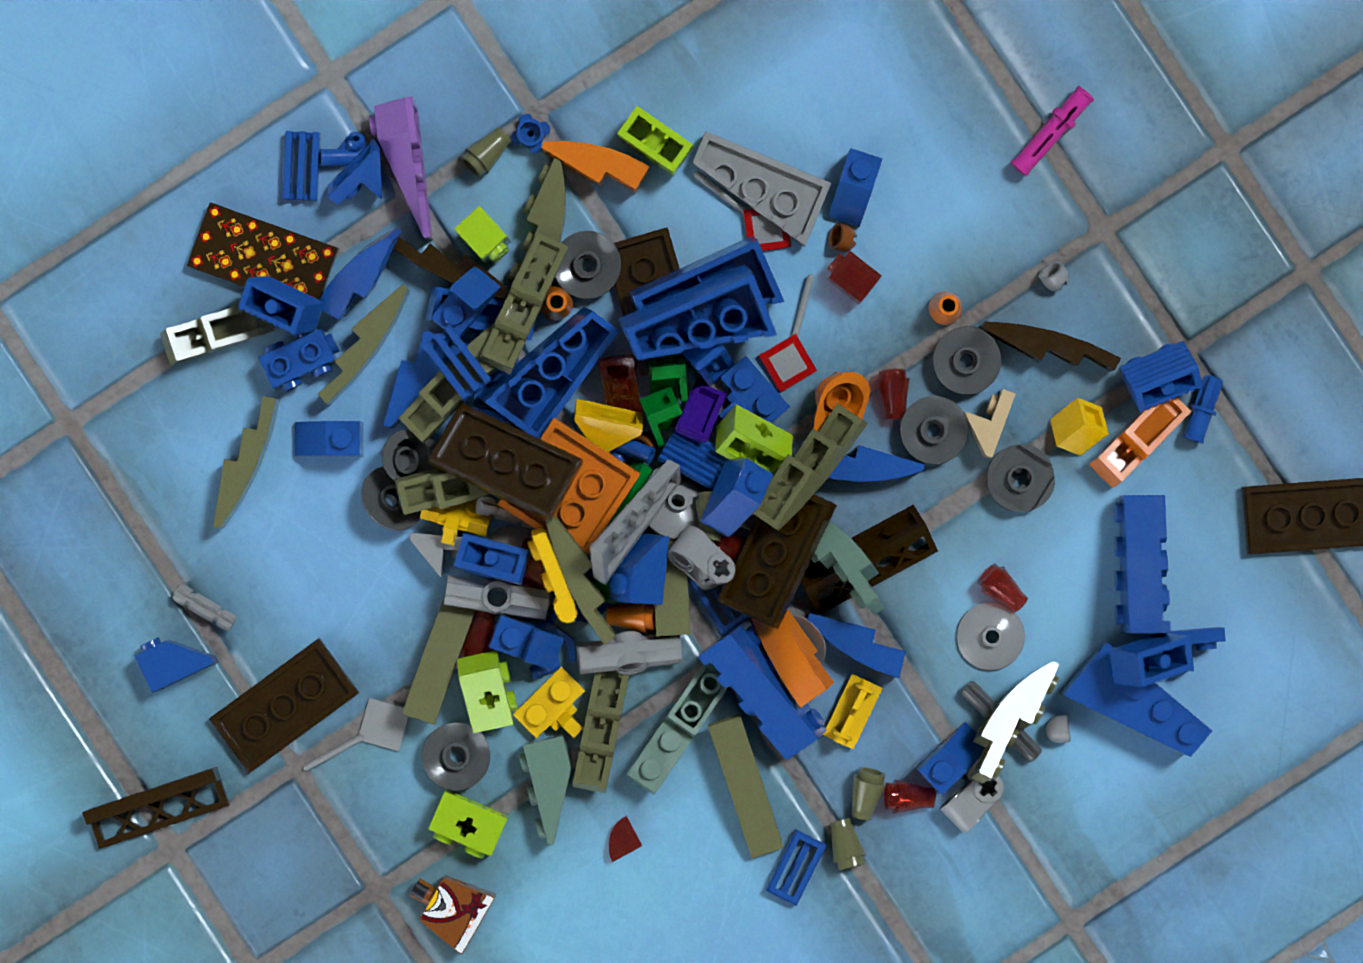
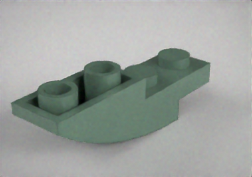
M829 521L812 557V561L816 563L820 560L827 570L833 566L843 583L849 579L855 588L850 594L860 609L867 606L873 615L877 614L885 606L868 580L879 574V572L859 546L845 532Z
M711 664L701 665L626 774L628 778L653 795L660 788L727 690L716 679L720 673Z

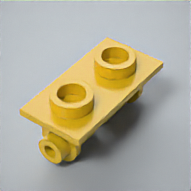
M851 674L827 724V731L823 735L854 750L883 688Z

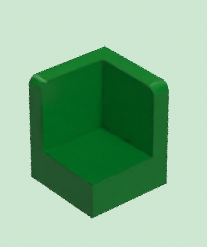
M675 353L648 358L651 394L671 386L674 394L679 395L681 402H688L686 364L682 354Z
M671 386L639 399L659 447L665 445L660 432L677 425L682 414Z

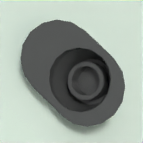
M410 430L395 432L387 439L380 453L385 472L395 481L397 478L436 469V467L429 465L428 459L438 442L431 439L421 442Z

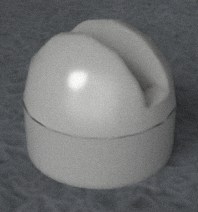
M1061 261L1049 263L1040 271L1039 278L1049 290L1060 291L1062 290V284H1068L1069 274Z
M1067 715L1053 717L1047 723L1045 732L1051 741L1057 743L1071 742Z

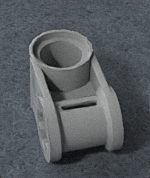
M687 526L667 552V557L672 564L686 573L702 589L708 590L715 588L718 584L727 583L733 579L735 574V565L732 559L719 549L706 533L694 526Z
M999 776L990 779L994 780L991 785L994 791L991 794L986 791L980 794L979 792L982 789V786L979 784L980 782L971 778L944 802L940 810L963 833L968 832L1003 794L1004 786Z

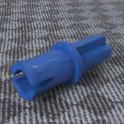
M1211 375L1203 377L1202 387L1199 389L1195 404L1190 405L1192 412L1183 438L1201 444L1204 443V437L1212 415L1216 416L1217 413L1214 409L1223 385V380Z

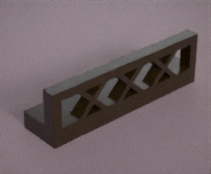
M914 505L851 538L879 572V574L868 580L871 587L938 552L926 523ZM924 537L926 545L914 551L908 550L912 542ZM888 555L895 556L892 563L885 567L878 566L884 557ZM811 559L801 580V584L818 615L852 598L850 592L855 589L848 580L843 583L833 566L827 570L820 560L814 563ZM827 588H834L832 595L821 601L818 600L817 593Z
M216 766L88 809L82 813L86 825L91 824L98 847L101 849L227 807L230 803L218 767ZM214 783L219 802L206 805L195 799L202 786ZM194 789L191 797L184 794V792ZM175 795L188 801L183 813L177 816L163 810L168 798ZM162 800L159 807H156L151 804ZM192 804H195V805L201 807V808H198V809L189 811L190 808H191V806H192ZM142 806L156 812L150 825L144 827L131 821L136 808ZM129 811L126 818L119 815L121 813ZM160 814L168 818L157 822ZM113 817L123 822L117 836L105 839L100 820ZM128 825L135 828V830L124 833Z

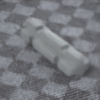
M488 495L477 498L476 512L478 514L488 517L491 514L492 518L513 524L519 522L520 526L533 528L497 505L500 500L499 498L497 501L495 497Z
M180 584L172 597L175 602L182 606L187 605L189 610L209 622H216V626L224 631H229L237 618L235 614L228 610H221L220 605L199 593L194 594V590L184 584Z

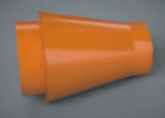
M550 287L540 310L548 319L561 320L570 314L573 307V299L562 287ZM554 296H559L563 301V306L558 309L553 308L550 305V299Z
M939 292L930 300V316L941 325L955 323L962 314V302L952 292ZM948 300L950 304H953V311H944L942 302Z
M625 603L608 605L606 620L610 626L647 633L648 630H656L655 604Z

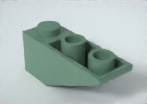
M564 734L526 743L523 745L524 752L519 753L523 773L530 772L533 784L527 786L531 805H538L541 818L535 819L540 839H547L548 846L553 845L572 770V763Z

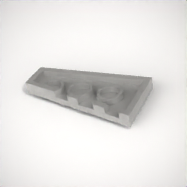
M706 131L692 163L804 247L806 246L830 188V182Z
M668 459L661 468H656L648 483L591 545V563L594 579L603 584L607 583L668 500L669 495L674 492L681 482L680 465Z

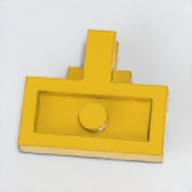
M477 499L444 509H439L438 506L421 510L420 519L444 525L440 542L454 546L459 530L486 537L492 517L491 514L488 517L476 512Z
M561 666L513 715L536 739L549 726L555 731L562 726L575 738L584 727L572 716L578 710L572 703L585 692V689Z

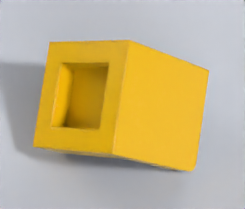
M1078 397L1051 418L1056 446L1077 455H1083L1109 434L1102 407Z

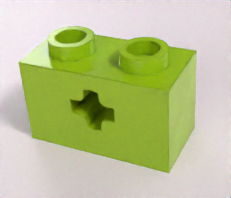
M639 106L635 107L617 133L619 140L673 177L693 150L692 143Z
M480 205L454 228L457 234L485 265L490 261L496 264L509 252L507 245L511 241Z
M736 404L717 425L715 452L730 460L747 458L771 472L773 478L787 455L792 456L793 435Z
M497 650L458 658V677L473 733L514 725L512 711L518 710L514 690L507 691L506 683L511 682L507 662L500 663Z
M446 789L428 829L435 832L433 838L452 845L453 841L459 842L466 846L465 852L483 859L485 854L492 856L509 816ZM470 817L473 819L472 825L477 830H470L468 834H464L462 832L463 826L458 824L459 820L465 821Z

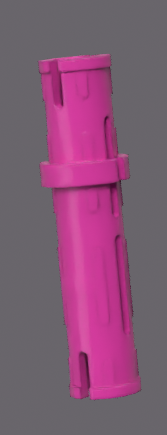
M1077 86L1076 90L1060 108L1056 107L1051 112L1053 116L1019 155L1010 162L1012 166L1027 177L1029 172L1065 131L1073 129L1076 125L1074 121L1094 101V98L1082 87Z

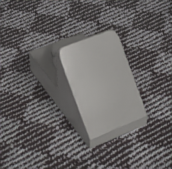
M410 533V541L436 573L443 577L445 551L451 550V557H456L462 537H456L454 546L441 543V535Z

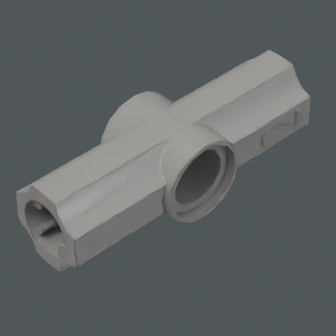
M448 575L443 605L486 611L493 615L505 614L545 621L549 593L547 590L508 585L501 581L489 582ZM493 589L501 590L506 596L505 604L500 607L492 606L487 600L488 592Z
M627 631L616 634V637L606 645H604L602 640L580 642L576 646L580 674L616 670L619 674L632 675L640 673L651 666L682 663V645L679 635L656 636L655 634L642 636L639 632Z

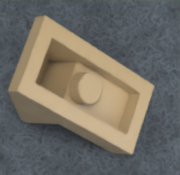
M1002 389L998 395L992 394L985 412L991 415L989 420L964 412L969 429L983 457L989 459L993 457L1016 393Z

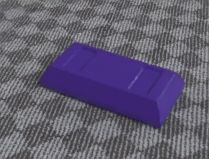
M696 381L676 425V432L699 443H707L727 394Z

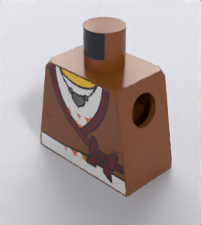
M445 875L437 888L419 878L409 896L426 905L419 920L454 950L463 954L497 894Z

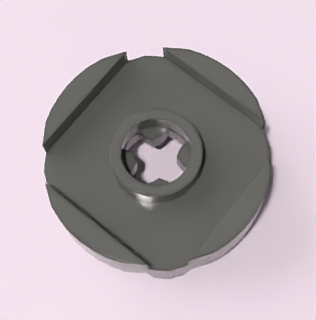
M1012 445L999 451L991 460L986 473V487L993 500L1002 508L1012 512H1028L1042 506L1051 496L1055 486L1054 470L1050 459L1043 451L1031 445ZM1022 469H1025L1028 472L1026 478L1030 482L1027 486L1021 484L1017 488L1013 485L1015 479L1011 477L1014 471L1019 473Z

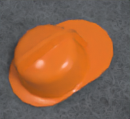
M834 372L833 375L826 377L819 383L814 398L817 406L813 424L814 430L819 432L837 403L863 420L870 396L869 382L863 375L856 372Z

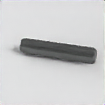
M970 681L961 690V695L985 719L997 704L974 681ZM1015 727L1019 730V733L1012 746L1027 761H1034L1041 754L1042 748L1024 730Z

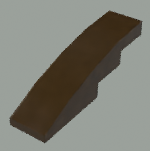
M400 236L394 247L395 251L418 267L450 284H454L475 265L502 287L494 298L506 300L510 289L466 254L456 264L429 243L425 250L420 253Z
M988 321L982 323L979 328L1036 362L1042 361L1046 352L1073 367L1078 366L1082 358L1085 357L1111 372L1116 369L1121 360L1120 357L1089 342L1052 330L1023 324Z

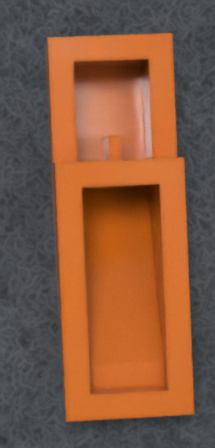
M545 141L541 146L544 153L552 158L561 160L562 164L599 187L606 176H609L636 193L650 171V166L627 154L590 143Z
M1178 397L1170 399L1168 402L1164 401L1163 404H1157L1156 407L1152 406L1150 409H1145L1089 465L1113 489L1123 482L1191 411Z
M787 610L778 630L751 618L771 662L800 708L826 691L834 683L814 655L818 650L789 610Z

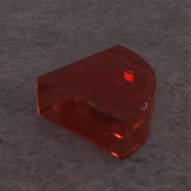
M627 815L615 824L609 837V854L612 862L643 846Z

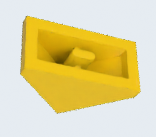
M576 399L574 421L587 439L607 452L641 435L643 430V413Z

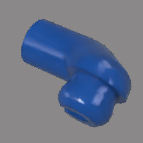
M351 132L337 149H320V166H347L366 147L363 134Z
M631 440L609 453L624 463L634 458L649 464L654 458L655 448Z

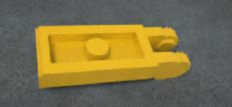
M541 526L531 530L533 540L529 541L528 545L534 560L538 561L541 559L546 572L541 573V577L547 592L554 591L556 594L553 605L555 613L558 614L557 617L563 623H571L577 618L576 604L554 554L545 527Z

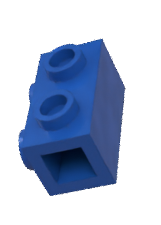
M318 329L312 332L295 334L297 339L286 345H284L283 341H279L264 348L266 354L258 358L272 388L275 390L282 388L283 392H287L302 385L301 378L310 374L317 378L333 370L331 365L336 363L335 360L337 359L335 354L340 352L332 333L326 335L324 330Z

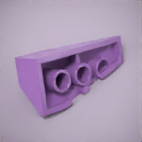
M404 97L375 105V115H369L371 135L378 136V141L426 241L433 240L418 106L413 97Z

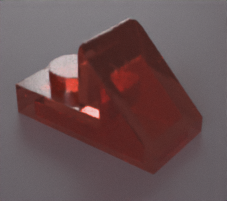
M627 354L599 358L606 404L643 413L639 400L641 399L637 378V362L634 355Z

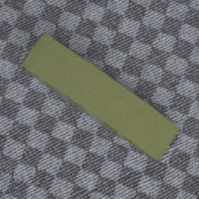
M537 232L511 286L508 297L498 315L479 361L511 374L569 246Z
M404 284L398 287L352 327V330L360 339L335 360L343 372L318 393L327 405H331L356 381L380 350L396 324L410 293V290Z
M262 396L257 430L243 428L238 461L224 459L213 527L225 528L244 500L256 477L273 433L280 402L279 399Z
M837 403L819 432L814 429L811 430L795 457L787 455L770 481L761 505L753 514L775 529L780 530L827 480L868 423Z
M676 499L672 500V504L674 506H683V503L681 501ZM651 530V534H653V535H658V534H656L654 531ZM669 539L668 551L676 540ZM667 557L663 605H655L656 636L691 634L687 574L672 564Z
M555 515L551 522L546 520L554 554L566 584L581 612L604 645H606L616 635L612 627L596 609L605 600L602 593L585 574L592 567L591 558Z
M444 599L402 712L404 715L433 725L436 724L457 665V659L461 656L476 610L443 605Z
M616 670L595 672L572 787L606 794L629 675L619 674Z
M740 714L707 724L751 858L784 848Z

